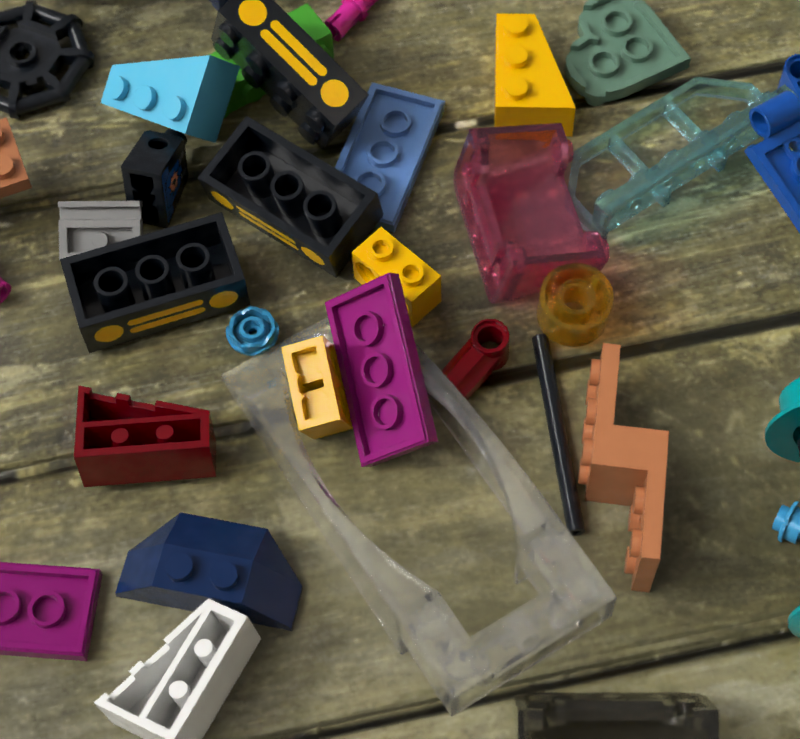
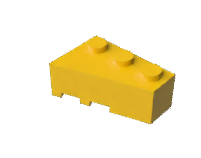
M496 13L494 136L572 137L576 107L536 15Z

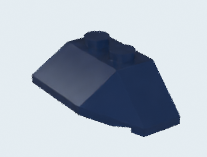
M180 512L128 551L115 594L121 598L192 612L207 599H211L248 616L253 624L292 631L303 587L268 529Z

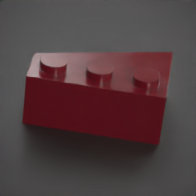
M78 385L74 460L83 486L94 487L216 477V438L210 411L163 401H156L155 405L132 401L130 395L117 393L116 397L93 393L92 388Z

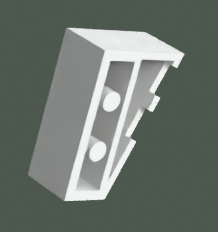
M207 599L163 640L166 644L144 664L139 661L129 670L132 675L109 696L105 692L94 702L113 724L143 739H203L261 640L248 616L211 599Z

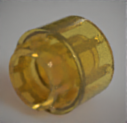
M568 263L553 269L542 282L536 308L537 322L543 333L555 343L567 347L584 346L598 339L607 326L614 302L613 289L609 280L598 269L583 263ZM565 303H577L583 306L584 308L580 310H574L569 308Z

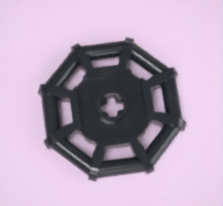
M27 0L26 5L0 12V87L9 90L8 97L0 95V111L9 114L11 119H20L21 114L57 103L65 105L71 100L70 94L87 69L94 66L95 55L88 47L82 30L83 22L77 15H66L40 6L36 0ZM38 21L43 22V23H46V24H49V25H52V26H51V27H48V26L42 25V24L38 23ZM12 24H18L17 28L10 30L7 27ZM68 37L73 48H61L58 41ZM27 52L30 53L27 59L17 60L16 58L17 55L24 56ZM62 65H71L59 82L55 75ZM44 86L48 88V90L42 91ZM23 92L30 95L23 97Z

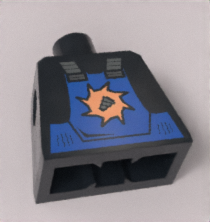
M168 129L165 133L151 130L145 131L121 165L126 201H143L142 219L144 224L168 228L187 183L188 167L185 151L187 138L179 131Z

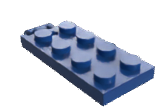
M785 90L750 110L749 119L755 132L765 140L750 145L744 152L800 233V101L794 93Z

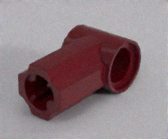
M496 319L481 320L474 326L471 331V338L435 377L436 384L443 390L445 395L455 402L465 404L493 371L501 369L509 359L508 328L503 322ZM488 341L499 344L494 349H486L481 345Z

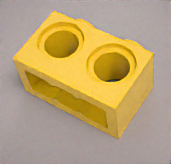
M380 227L352 251L354 279L361 285L389 272L399 274L412 328L441 302V275L384 228Z
M322 335L281 347L298 431L315 440L353 429L334 344Z

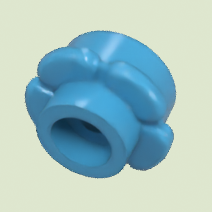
M795 501L791 507L782 505L776 515L772 529L779 532L778 541L781 543L783 540H787L796 545L800 539L799 501Z

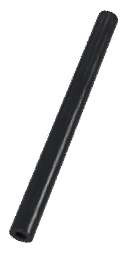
M538 334L532 337L567 534L569 536H578L585 533V527L548 335Z

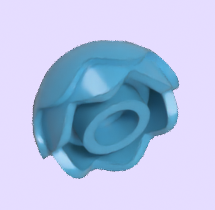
M250 306L236 312L226 327V337L231 347L246 356H259L266 353L275 345L279 336V325L274 320L272 314L266 309ZM251 331H256V332H257V333L254 334V335H250V334H249Z

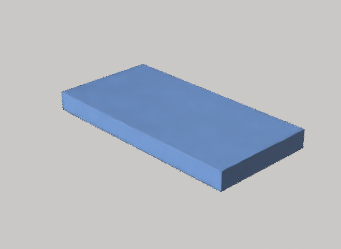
M372 82L367 92L369 95L355 119L335 168L378 194L384 215L375 227H382L387 231L395 233L444 113L445 101Z

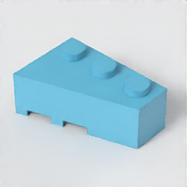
M211 55L112 65L100 103L181 133L216 143L240 66Z

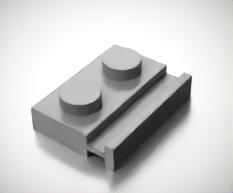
M58 201L60 220H58L59 261L69 256L143 235V201Z

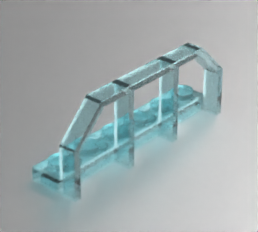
M704 77L691 79L573 151L565 210L599 247L605 245L608 232L656 202L665 207L670 203L673 191L711 167L718 173L724 170L727 158L761 137L751 125L749 119L750 110L785 90L794 92L786 84L772 93L767 91L762 94L752 83ZM694 96L744 101L749 105V107L741 112L738 110L732 112L725 118L722 124L710 131H701L678 106ZM664 116L690 144L680 150L674 149L669 151L659 163L648 168L622 140ZM608 149L632 176L627 183L616 190L609 189L602 193L595 201L592 215L575 197L579 169L581 165Z

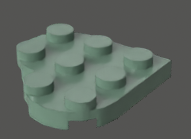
M588 0L584 4L583 12L578 20L577 30L580 38L571 45V50L565 60L564 71L571 88L583 96L588 104L600 106L605 102L629 96L689 68L691 58L652 8L643 0Z

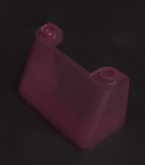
M562 123L469 129L455 166L454 189L484 288L492 304L513 302L598 273L609 259V245L606 239L602 238L598 231L583 233L563 175L568 163H571L573 160L574 151L571 140L567 139Z

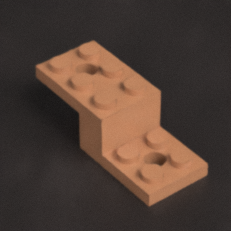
M603 343L600 359L591 360L585 405H587L582 432L583 449L582 457L580 458L578 484L586 485L584 501L630 506L628 531L631 532L630 546H627L624 573L632 574L631 590L650 592L661 558L669 431L614 425L621 345Z

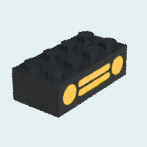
M229 0L218 10L211 37L213 46L218 54L227 61L232 59L240 66L244 79L256 89L260 87L270 97V103L273 108L284 117L288 115L299 126L298 130L306 141L313 145L317 143L322 149L326 148L356 118L369 94L274 0Z
M248 116L243 119L198 177L209 200L336 278L352 258V251L364 242L384 215L378 194Z
M222 212L60 259L77 323L89 353L250 305L245 277Z

